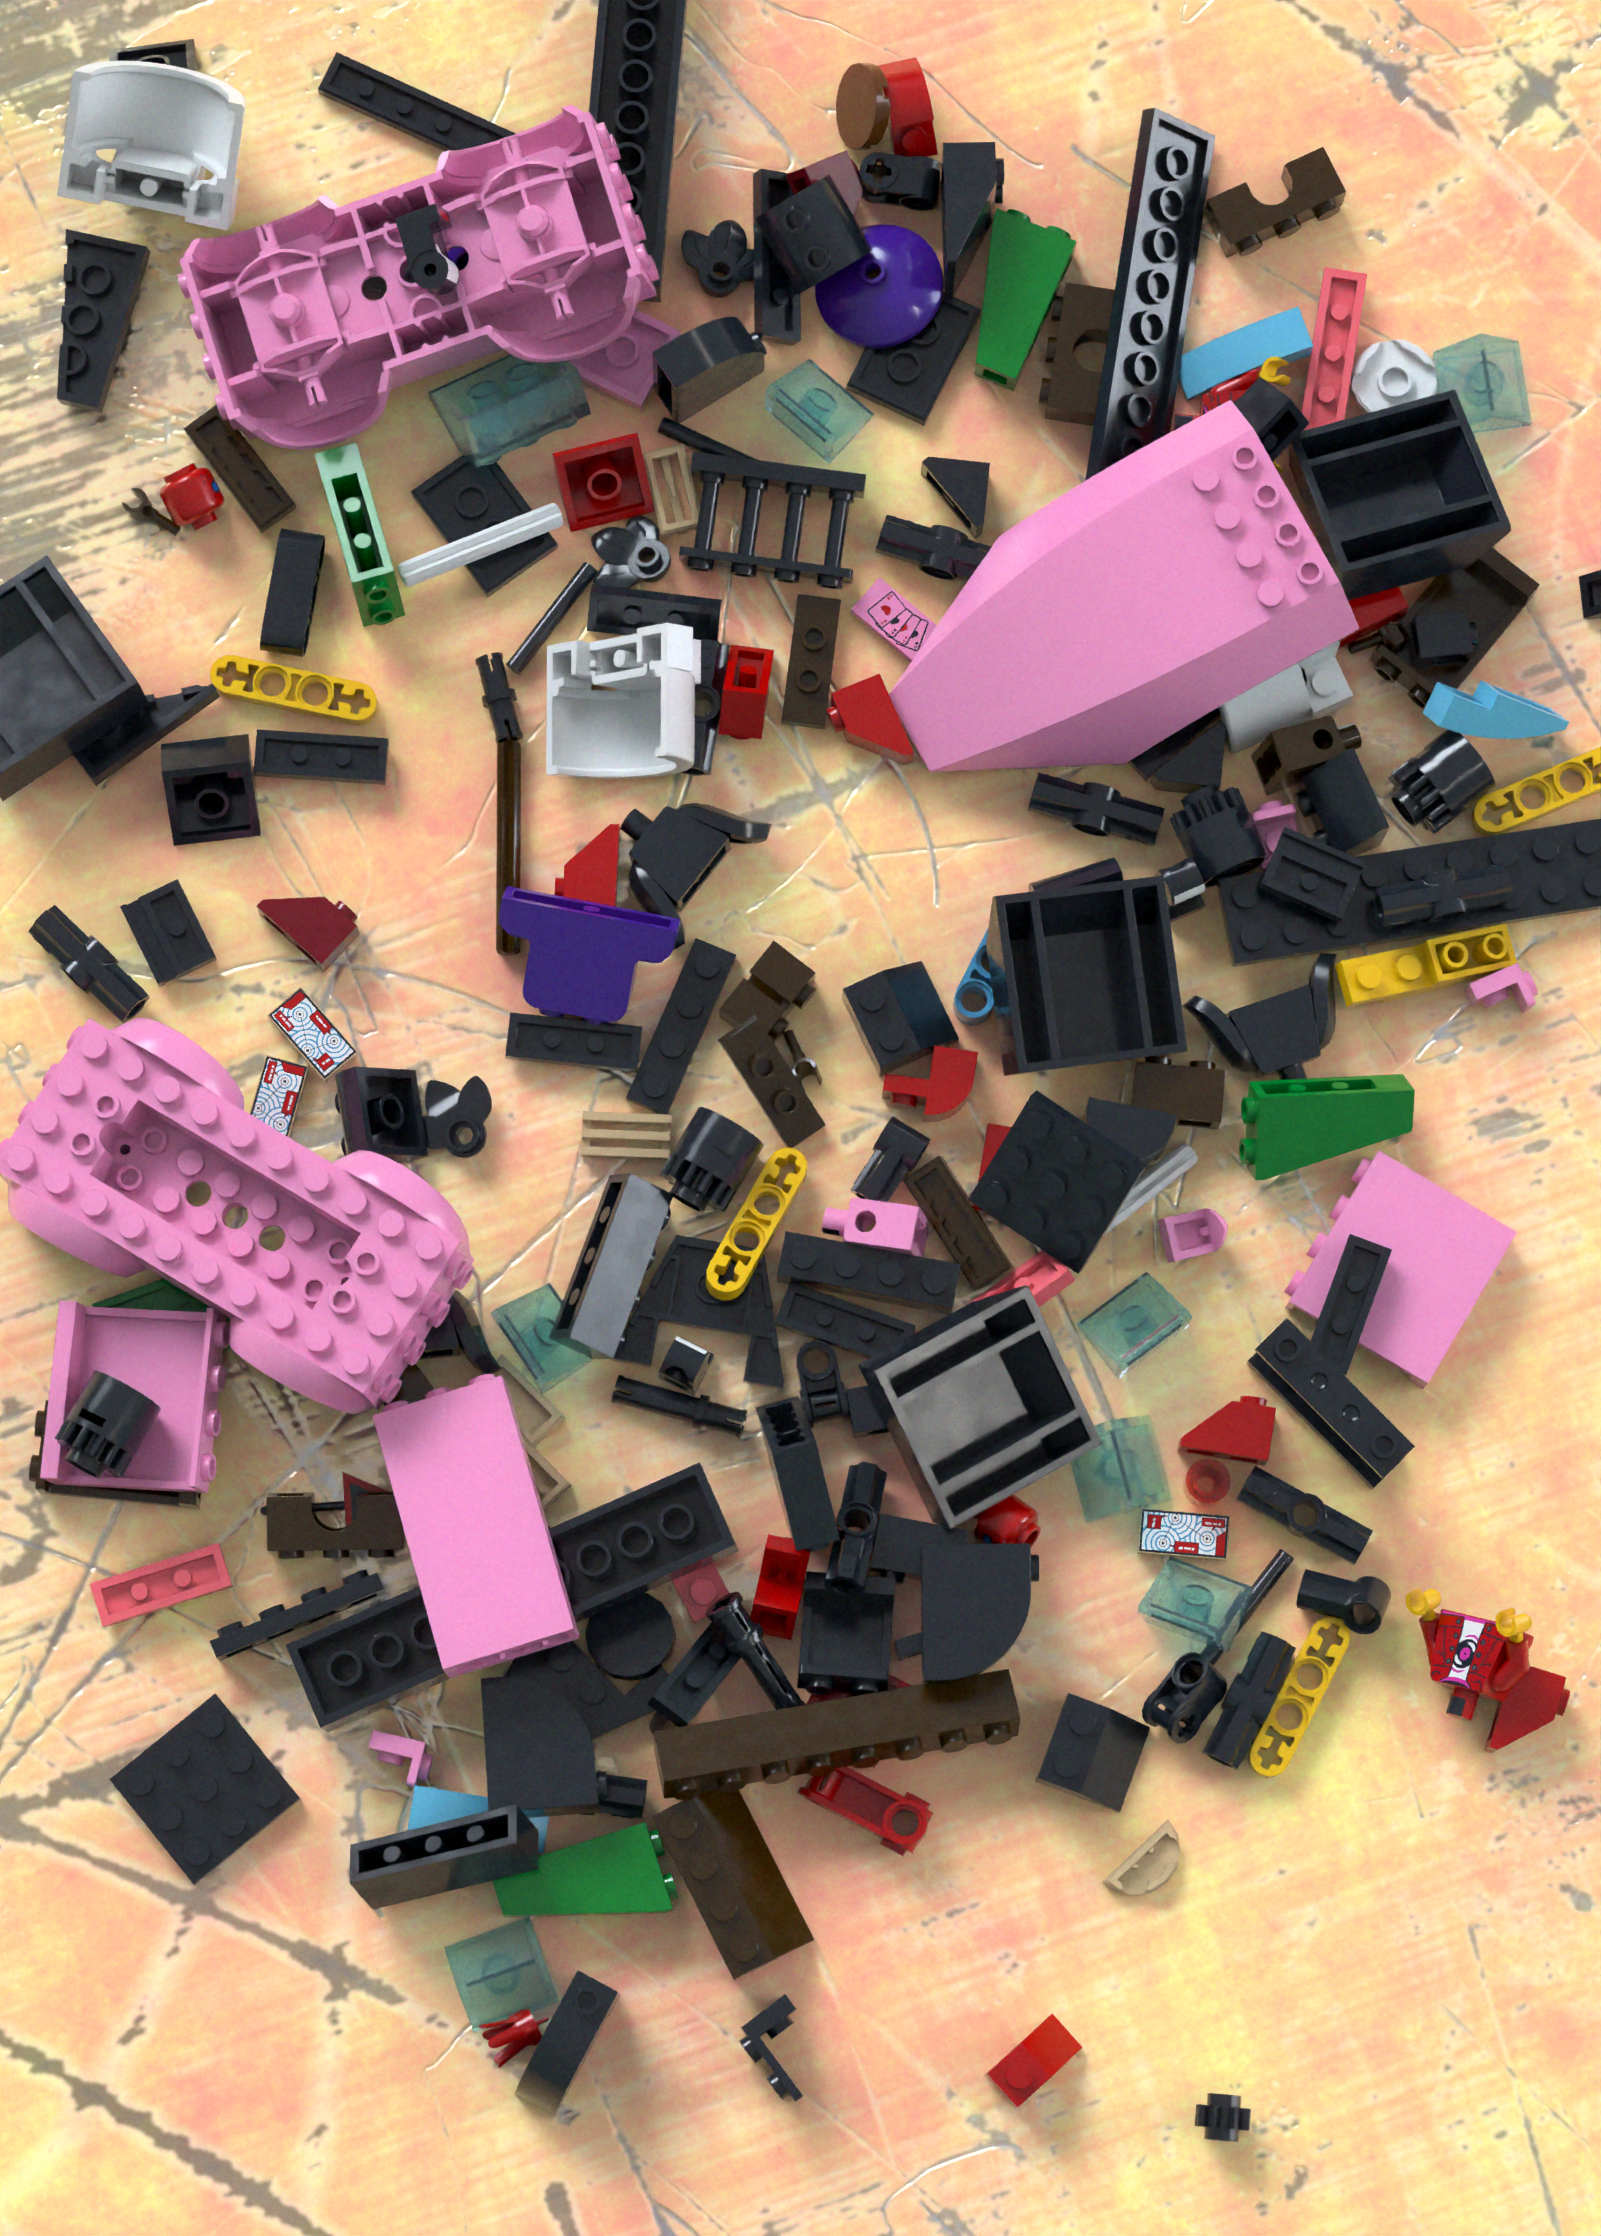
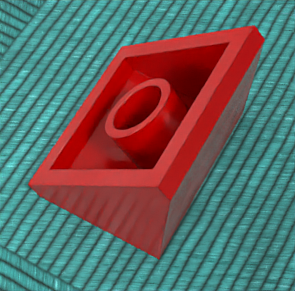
M638 433L552 453L554 472L570 532L655 512Z

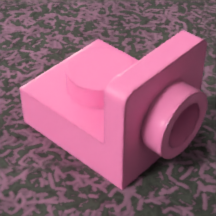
M1281 800L1271 801L1257 806L1258 812L1252 813L1253 822L1270 856L1268 860L1259 865L1261 872L1266 871L1283 829L1287 827L1298 832L1295 820L1297 813L1295 804L1283 805Z
M1518 963L1470 983L1464 991L1471 1007L1483 1002L1485 1008H1489L1510 998L1507 991L1512 990L1522 1013L1530 1010L1535 1005L1534 996L1538 995L1532 976L1528 971L1522 973Z
M372 1730L368 1748L371 1751L378 1752L377 1761L403 1766L404 1759L412 1760L406 1781L407 1787L414 1788L415 1785L418 1786L419 1780H428L433 1755L426 1753L428 1745L425 1742Z

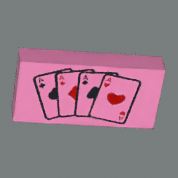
M880 577L851 609V614L910 663L937 626Z

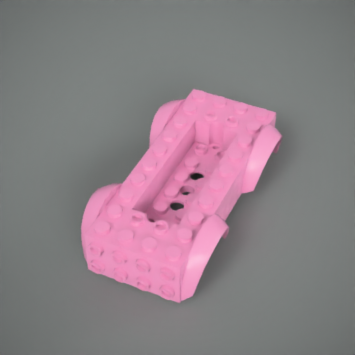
M568 105L561 108L562 113L520 133L476 147L442 152L437 163L436 172L341 207L326 195L317 197V200L306 208L275 221L226 236L215 238L201 237L191 241L184 257L179 258L183 273L178 274L177 277L184 297L186 299L191 298L196 312L190 315V320L199 340L204 338L208 353L202 355L203 363L210 379L217 380L220 394L215 395V401L222 419H229L233 429H239L250 440L258 437L268 444L285 449L321 448L352 438L372 426L383 414L390 390L502 350L507 351L514 357L529 362L551 363L588 355L620 337L630 325L637 303L657 295L653 281L659 280V274L652 255H648L643 243L640 244V241L647 239L639 215H635L631 204L627 203V201L634 199L626 175H622L618 163H614V161L621 159L616 141L612 134L609 135L605 123L598 124L589 111L584 113L575 106ZM432 204H437L448 211L452 227L441 231L447 252L452 248L460 247L465 249L469 255L467 266L459 271L458 284L453 291L445 295L432 294L417 283L406 282L403 276L404 270L409 264L395 218ZM371 277H381L387 284L385 295L376 301L368 300L363 295V285Z
M89 1018L83 1027H77L67 1042L68 1051L60 1063L53 1064L45 1074L42 1082L44 1088L36 1100L29 1101L22 1109L18 1118L19 1126L10 1139L6 1138L0 1143V1177L8 1184L9 1213L30 1231L84 1262L125 1278L147 1268L211 1308L221 1312L230 1319L229 1345L234 1352L269 1377L314 1401L350 1414H358L373 1408L379 1411L384 1402L390 1403L401 1387L402 1380L399 1378L407 1365L413 1366L423 1354L426 1347V1342L423 1340L432 1326L435 1328L439 1327L446 1318L450 1309V1304L447 1302L456 1288L459 1290L463 1289L474 1272V1267L472 1266L474 1258L470 1254L468 1234L461 1218L452 1205L424 1179L386 1156L372 1151L358 1150L331 1163L244 1111V1096L228 1071L197 1043L163 1023L148 1018H136L108 1030ZM196 1182H204L211 1188V1198L203 1206H192L186 1198L187 1190ZM234 1207H244L248 1211L247 1222L237 1229L227 1227L225 1223L227 1213ZM271 1226L279 1227L285 1233L284 1244L275 1251L265 1250L260 1244L262 1232Z

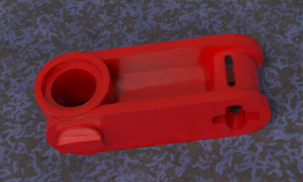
M847 1766L835 1768L831 1772L822 1791L819 1790L827 1775L810 1776L806 1786L799 1787L797 1794L882 1839L880 1845L901 1856H904L906 1851L913 1854L917 1844L925 1837L928 1823L933 1815V1812L928 1810L930 1803L909 1792L902 1796ZM901 1812L912 1813L918 1820L917 1830L909 1836L898 1835L892 1828L894 1817Z

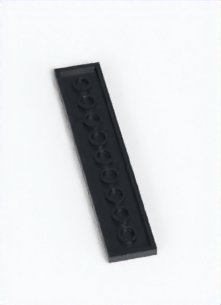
M1155 107L1145 109L1142 112L1085 481L1169 434L1171 430L1215 135Z
M1601 819L1358 856L1356 858L1365 861L1366 864L1340 923L1258 888L1265 871L1219 878L1216 882L1232 967L1601 909ZM1495 864H1504L1507 871H1509L1513 899L1510 903L1470 910L1463 916L1441 922H1429L1428 919H1423L1407 924L1382 927L1377 919L1374 906V890L1376 888L1416 881L1425 874L1444 869H1457L1458 872Z

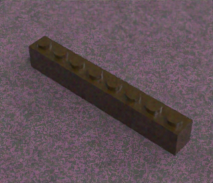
M1009 1669L977 1674L973 1677L954 1682L926 1683L655 1731L654 1753L664 1799L675 1797L677 1800H689L698 1797L701 1792L717 1789L722 1792H734L744 1788L746 1784L764 1781L766 1784H779L787 1781L791 1776L807 1773L810 1776H824L833 1772L835 1768L853 1765L855 1768L862 1769L872 1767L880 1760L896 1757L899 1760L907 1761L922 1756L924 1752L942 1749L943 1752L952 1753L965 1749L969 1744L986 1742L989 1745L1002 1744L1009 1741L1012 1737L1018 1736L1020 1714Z

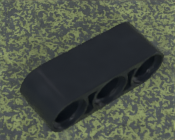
M281 528L262 624L260 650L299 657L305 656L324 558L325 535Z

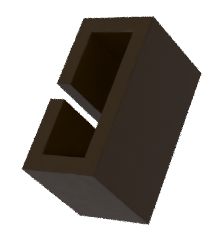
M773 941L750 969L749 973L751 976L749 979L743 978L719 1008V1017L733 1028H736L755 1015L773 1043H775L790 1024L785 1020L795 1006L802 1009L812 998L817 988L812 985L815 982L816 972L777 942Z
M1159 1056L1146 1057L1145 1062H1137L1134 1069L1131 1106L1177 1115L1176 1119L1179 1120L1178 1126L1218 1130L1222 1119L1226 1070L1215 1069V1063L1200 1060L1190 1061L1189 1066L1171 1065L1172 1059Z

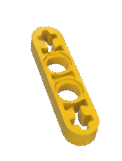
M236 655L219 657L210 669L212 684L217 689L219 695L226 698L351 725L369 723L375 718L378 711V701L374 690L362 682ZM229 667H236L238 676L250 679V670H256L253 677V692H247L248 684L245 681L233 680L231 686H225L223 678L219 676L220 672L227 673ZM278 675L284 679L285 688L280 695L270 697L261 691L260 685L266 676ZM309 685H323L328 691L326 701L318 706L307 704L303 699V693ZM335 688L342 689L340 692L342 699L355 700L357 694H363L365 703L370 704L369 708L363 707L360 709L359 714L352 713L351 705L338 702L339 710H331L335 703Z
M1601 746L1485 795L1477 802L1472 811L1471 819L1473 826L1477 832L1484 836L1504 834L1600 793L1601 772L1595 777L1598 784L1594 785L1592 773L1584 763L1590 762L1591 770L1600 767ZM1565 771H1576L1583 778V789L1575 793L1565 791L1560 785V775ZM1529 787L1540 790L1544 797L1543 806L1535 810L1524 807L1520 800L1522 790ZM1511 796L1512 807L1519 816L1515 819L1513 817V810L1501 815L1498 820L1499 825L1495 826L1491 820L1483 821L1481 817L1486 812V806L1490 805L1493 811L1500 810L1509 803L1505 797Z
M781 1148L770 1156L710 1261L706 1271V1288L716 1299L723 1301L733 1300L744 1291L800 1192L807 1175V1160L798 1150ZM788 1163L795 1165L794 1173H789L786 1176L781 1189L776 1185L779 1180L780 1167L784 1168ZM766 1196L772 1197L778 1202L779 1210L772 1215L760 1214L754 1207L757 1199ZM740 1233H752L759 1240V1245L752 1251H743L736 1247L734 1238ZM732 1258L737 1262L734 1268L733 1281H728L725 1286L718 1283L719 1275H724L727 1272Z
M1332 1616L1324 1617L1318 1620L1310 1629L1278 1692L1262 1728L1259 1729L1250 1747L1248 1761L1251 1769L1257 1775L1265 1778L1275 1777L1281 1774L1289 1765L1349 1646L1350 1630L1341 1619ZM1330 1626H1334L1338 1629L1336 1637L1341 1640L1340 1646L1332 1644L1328 1648L1324 1658L1333 1660L1331 1666L1328 1667L1320 1658L1307 1656L1306 1652L1308 1648H1311L1313 1652L1317 1653L1323 1641V1638L1317 1635L1318 1630L1326 1631ZM1303 1665H1314L1320 1670L1322 1681L1318 1688L1307 1690L1299 1685L1296 1675L1299 1668ZM1291 1704L1300 1710L1302 1720L1296 1729H1284L1277 1722L1276 1714L1281 1706ZM1268 1727H1270L1277 1735L1291 1738L1292 1743L1288 1747L1282 1741L1276 1751V1756L1281 1759L1280 1765L1271 1764L1268 1769L1260 1766L1262 1758L1257 1755V1751L1259 1748L1266 1750L1270 1747L1274 1737L1265 1734Z

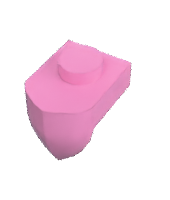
M1208 1208L1157 1220L1168 1263L1215 1252L1222 1247L1227 1237L1228 1224L1220 1214Z

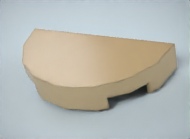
M1169 1819L1102 1882L1116 1892L1132 1896L1152 1893L1166 1884L1177 1869L1180 1855L1178 1833Z

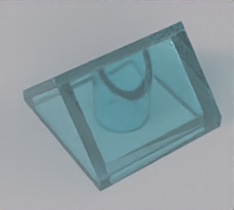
M1480 333L1433 351L1438 393L1456 390L1473 433L1531 426V415L1518 340Z
M811 359L806 360L771 383L765 391V409L829 464L874 415Z
M1146 1271L1077 1323V1326L1117 1379H1120L1189 1327L1193 1317L1177 1299Z
M551 1283L512 1300L490 1313L493 1323L542 1394L595 1360L549 1339L562 1304L561 1298Z
M1150 1415L1113 1419L1094 1425L1102 1444L1070 1462L1086 1523L1173 1501Z
M1170 1557L1139 1603L1137 1612L1147 1623L1229 1653L1250 1600L1253 1587Z
M530 1916L444 1947L457 1990L474 2033L485 2030L479 2028L478 2025L509 2019V2016L522 2009L526 2010L529 2008L530 2012H534L560 2002Z

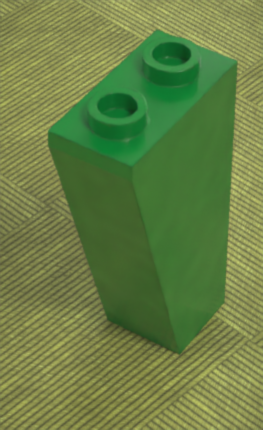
M996 209L992 224L975 376L1014 392L1054 302L1055 295L1058 293L1075 254L1077 241L1070 239L1071 235L1065 230L1055 226L1041 227L1032 223L1029 216L1018 210L1008 209L1005 212L1001 209Z
M357 442L315 453L320 477L363 627L373 624L384 625L392 622L395 618L405 616L394 568Z
M1403 1074L1248 1082V1097H1244L1241 1102V1116L1243 1123L1246 1124V1138L1240 1139L1239 1142L1240 1162L1242 1165H1246L1255 1180H1265L1412 1132L1415 1090Z
M646 1822L539 1856L538 1870L493 1880L504 1917L662 1914L673 1911L671 1901L679 1898L671 1872L664 1875L661 1873L657 1857L665 1855L658 1830L648 1831Z

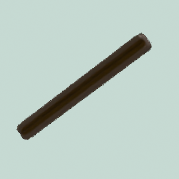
M505 740L497 744L496 951L500 955L511 956L519 954L520 938L509 935L502 928L499 922L501 899L507 886L520 888L521 745L518 741Z

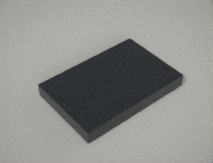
M943 292L936 314L929 324L917 335L903 343L890 347H865L847 383L846 389L924 426L980 315L981 309L956 297L944 299Z
M482 442L411 491L412 497L447 544L532 511ZM546 532L468 563L464 567L488 598L556 550L558 544L551 534Z

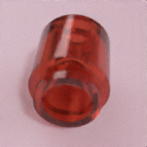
M1208 1458L1201 1459L1189 1468L1184 1477V1494L1195 1506L1202 1508L1213 1507L1220 1503L1227 1494L1231 1483L1230 1474L1221 1462ZM1199 1479H1210L1213 1483V1490L1210 1493L1201 1491L1197 1486Z

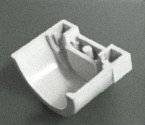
M104 61L78 68L72 76L57 196L99 205L103 200L185 216V222L228 230L234 221L240 181L236 179V171L246 101L243 95L231 85L215 77L166 64L141 61ZM116 149V153L110 163L99 158L96 150ZM206 169L213 173V177L209 180H204Z
M662 623L637 628L636 634L594 642L575 640L547 646V775L585 779H634L676 774L686 771L694 765L695 685L701 684V640L693 639V627ZM594 684L616 688L617 690H591V686Z
M1339 641L1219 707L1222 722L1226 726L1225 743L1230 753L1235 754L1263 742L1273 731L1314 720L1350 704L1353 694L1335 658L1340 645Z

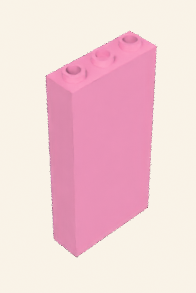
M493 1374L480 1375L470 1379L468 1386L452 1391L449 1387L438 1388L425 1394L426 1399L408 1404V1401H396L382 1408L383 1412L372 1415L442 1669L449 1678L457 1677L579 1639V1633L509 1388L501 1375L494 1377Z

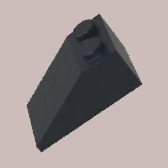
M995 142L943 143L941 211L944 299L954 298L993 222L995 204L1003 203L1004 158H996Z

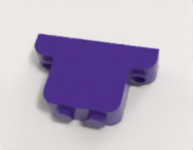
M507 886L502 896L499 911V922L502 928L509 935L527 939L530 943L523 984V997L530 1006L538 1008L539 1012L543 1015L550 1017H563L565 1014L580 1016L582 1020H587L592 1025H598L601 1022H614L625 1015L632 997L638 961L662 963L668 958L677 941L681 919L510 886Z

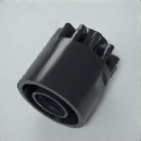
M1448 729L1425 746L1421 752L1390 774L1391 776L1388 777L1389 781L1394 785L1392 789L1395 792L1391 795V800L1400 815L1411 826L1416 827L1421 823L1426 831L1430 830L1433 834L1457 818L1461 812L1466 811L1496 786L1490 769L1476 749L1460 733Z
M1216 784L1198 789L1181 800L1184 809L1173 813V817L1169 819L1186 857H1191L1196 863L1205 889L1217 886L1216 882L1219 878L1245 874L1264 863L1270 857L1238 788L1230 787L1222 792Z
M698 1107L661 1170L660 1176L673 1185L670 1193L674 1194L673 1197L686 1206L701 1213H704L707 1206L714 1210L718 1209L725 1212L763 1149L764 1144L756 1136L732 1120L710 1109Z
M94 1371L54 1439L57 1440V1443L67 1448L68 1453L64 1459L78 1469L96 1478H100L104 1470L114 1476L122 1477L161 1408L151 1399L127 1384L105 1373Z

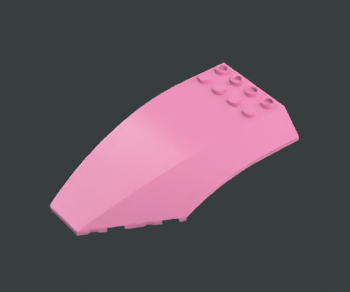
M1229 400L1099 472L999 536L895 684L889 696L901 722L930 773L954 770L983 771V769L1002 768L1036 769L1051 766L1126 765L1127 762L1216 708L1359 630V626L1338 577L1255 430L1234 403Z

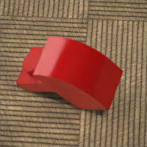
M914 57L878 65L888 83V87L882 88L883 98H889L890 103L888 128L893 154L909 157L938 155L931 100L926 80L917 58Z
M934 1045L929 1080L885 1073L882 1098L890 1099L891 1106L902 1109H916V1104H924L923 1122H938L950 1118L962 1109L970 1097L978 1052Z
M768 1534L750 1618L754 1623H760L764 1635L792 1640L811 1551L806 1549L796 1551L792 1538Z

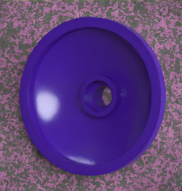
M880 224L866 226L861 229L873 251L815 285V297L823 320L838 337L860 347L885 348L911 339L929 324L941 303L944 277L936 253L920 235L896 225ZM872 270L881 271L877 278H867V275Z

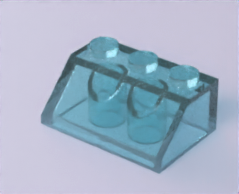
M509 354L428 392L433 406L458 451L476 467L493 464L502 455L519 447L531 446L537 443L541 437L558 429L570 428L579 419L591 414L579 371L569 361L551 363L529 362Z

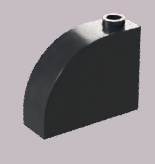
M724 317L707 322L678 336L652 352L654 391L673 420L677 423H682L764 372L766 348L755 332L749 334L741 320L737 317Z
M799 1396L755 1407L776 1489L796 1551L803 1549L807 1551L822 1550L828 1547L830 1542L840 1540L816 1440Z
M1030 1543L922 1544L920 1548L922 1684L954 1682L981 1674L1005 1656L1015 1643L1025 1624L1031 1601V1582H1039V1555H1031Z
M518 1677L481 1678L488 1809L493 1810L517 1804L528 1818L601 1812L600 1799L608 1798L606 1771L598 1772L597 1757L591 1736L576 1709L553 1689L532 1680Z
M578 1970L535 2049L517 2086L515 2095L556 2116L620 1997L619 1992Z

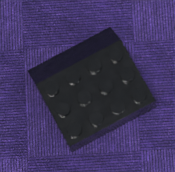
M1455 389L1302 431L1289 444V467L1322 551L1338 577L1348 601L1468 568L1511 532V524Z
M47 555L0 586V798L4 801L149 705L136 678Z
M1164 875L1000 895L992 898L986 947L1004 1076L1171 1055L1188 1051Z
M1027 1285L971 1302L858 1365L932 1521L949 1529L1102 1444Z

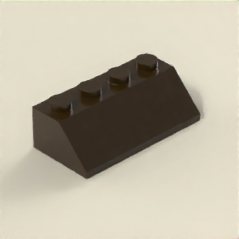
M717 1789L701 1792L696 1798L683 1800L652 1816L734 1981L814 1940L739 1790L722 1792Z

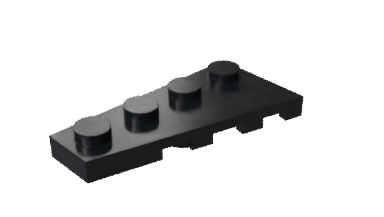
M66 229L67 264H64L63 276L65 303L62 306L61 313L63 340L59 351L57 399L63 405L102 413L151 252L147 246Z

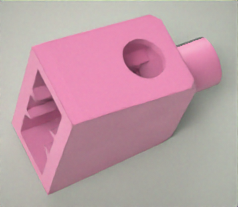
M851 1198L848 1210L826 1208L822 1232L824 1234L842 1236L843 1242L924 1257L930 1222L918 1206ZM876 1223L871 1231L865 1232L867 1226Z

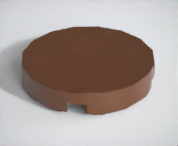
M872 63L850 65L843 74L838 87L836 100L837 126L844 144L853 150H870L871 145H877L882 140L888 126L890 103L889 98H883L882 88L888 87L887 79L880 67Z

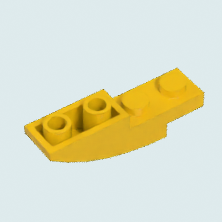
M1505 923L1428 939L1420 945L1343 960L1337 963L1335 968L1346 1007L1374 1001L1384 1003L1465 983L1517 963Z

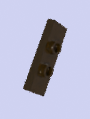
M217 405L183 428L185 434L261 533L296 509L294 501L239 429L234 430L229 419H222Z
M798 594L781 724L825 729L841 599Z
M755 1015L718 1039V1042L787 1148L795 1147L826 1125Z
M937 1156L903 1179V1182L957 1264H961L960 1270L974 1291L980 1290L1014 1267L973 1203L968 1200V1195L942 1156Z

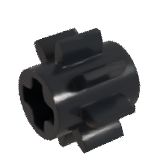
M1207 2093V2105L1196 2104L1195 2126L1205 2127L1204 2139L1238 2142L1239 2130L1250 2131L1251 2109L1241 2108L1242 2096Z

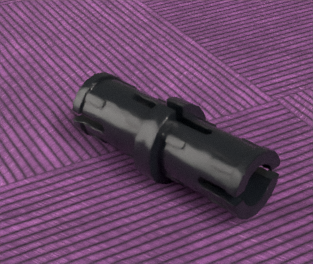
M500 652L491 653L492 659H490L493 671H491L487 654L475 659V663L478 666L485 693L482 696L484 708H489L496 744L507 740L506 726L509 731L510 740L518 741L524 736L520 729L514 701L517 700L514 689L509 687L503 663V654Z

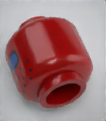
M192 463L163 478L166 484L161 488L159 494L175 525L186 526L191 523L196 531L218 520L214 511L220 509L225 500L208 468H197L195 463Z
M1014 1494L973 1516L976 1519L974 1535L983 1544L1030 1543L1031 1548L1041 1531V1528L1037 1525V1511Z

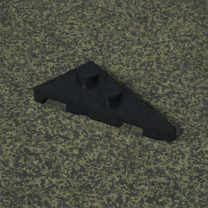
M214 685L181 688L182 693L155 698L154 694L146 695L149 705L72 756L97 786L217 700L220 695Z

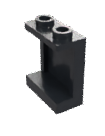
M806 1571L797 1688L806 1689L808 1693L814 1695H829L833 1691L851 1692L853 1696L888 1690L896 1578L866 1576L863 1594L845 1597L835 1595L831 1589L825 1587L826 1573Z

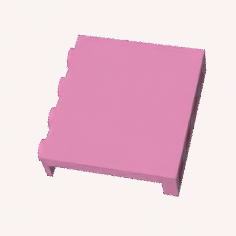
M1378 1150L1372 1161L1365 1157L1363 1158L1351 1178L1358 1186L1350 1199L1341 1195L1329 1215V1218L1336 1221L1328 1236L1319 1232L1306 1255L1314 1260L1307 1272L1304 1274L1297 1269L1284 1291V1293L1291 1296L1285 1308L1292 1310L1294 1307L1318 1321L1350 1234L1392 1249L1358 1345L1408 1374L1410 1382L1424 1389L1517 1232Z
M59 1300L40 1478L55 1485L208 1493L209 1481L214 1480L217 1468L216 1457L212 1454L214 1437L219 1435L221 1429V1414L217 1410L218 1393L223 1392L226 1382V1371L222 1365L223 1348H227L229 1345L230 1324L226 1321V1316L214 1308H207V1312L87 1307L77 1301ZM94 1371L105 1373L127 1384L151 1399L161 1408L122 1477L114 1476L104 1470L101 1477L96 1478L78 1469L64 1459L68 1450L54 1439Z

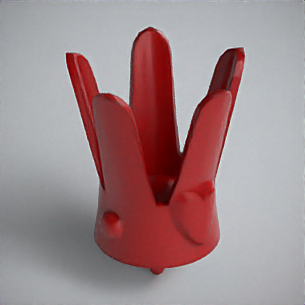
M529 2008L509 2016V2019L478 2026L481 2029L491 2028L482 2033L483 2038L489 2040L488 2046L495 2049L508 2044L494 2057V2062L498 2063V2068H501L524 2048L530 2045L535 2046L540 2042L542 2035L538 2026L547 2022L549 2018L545 2017L535 2022Z

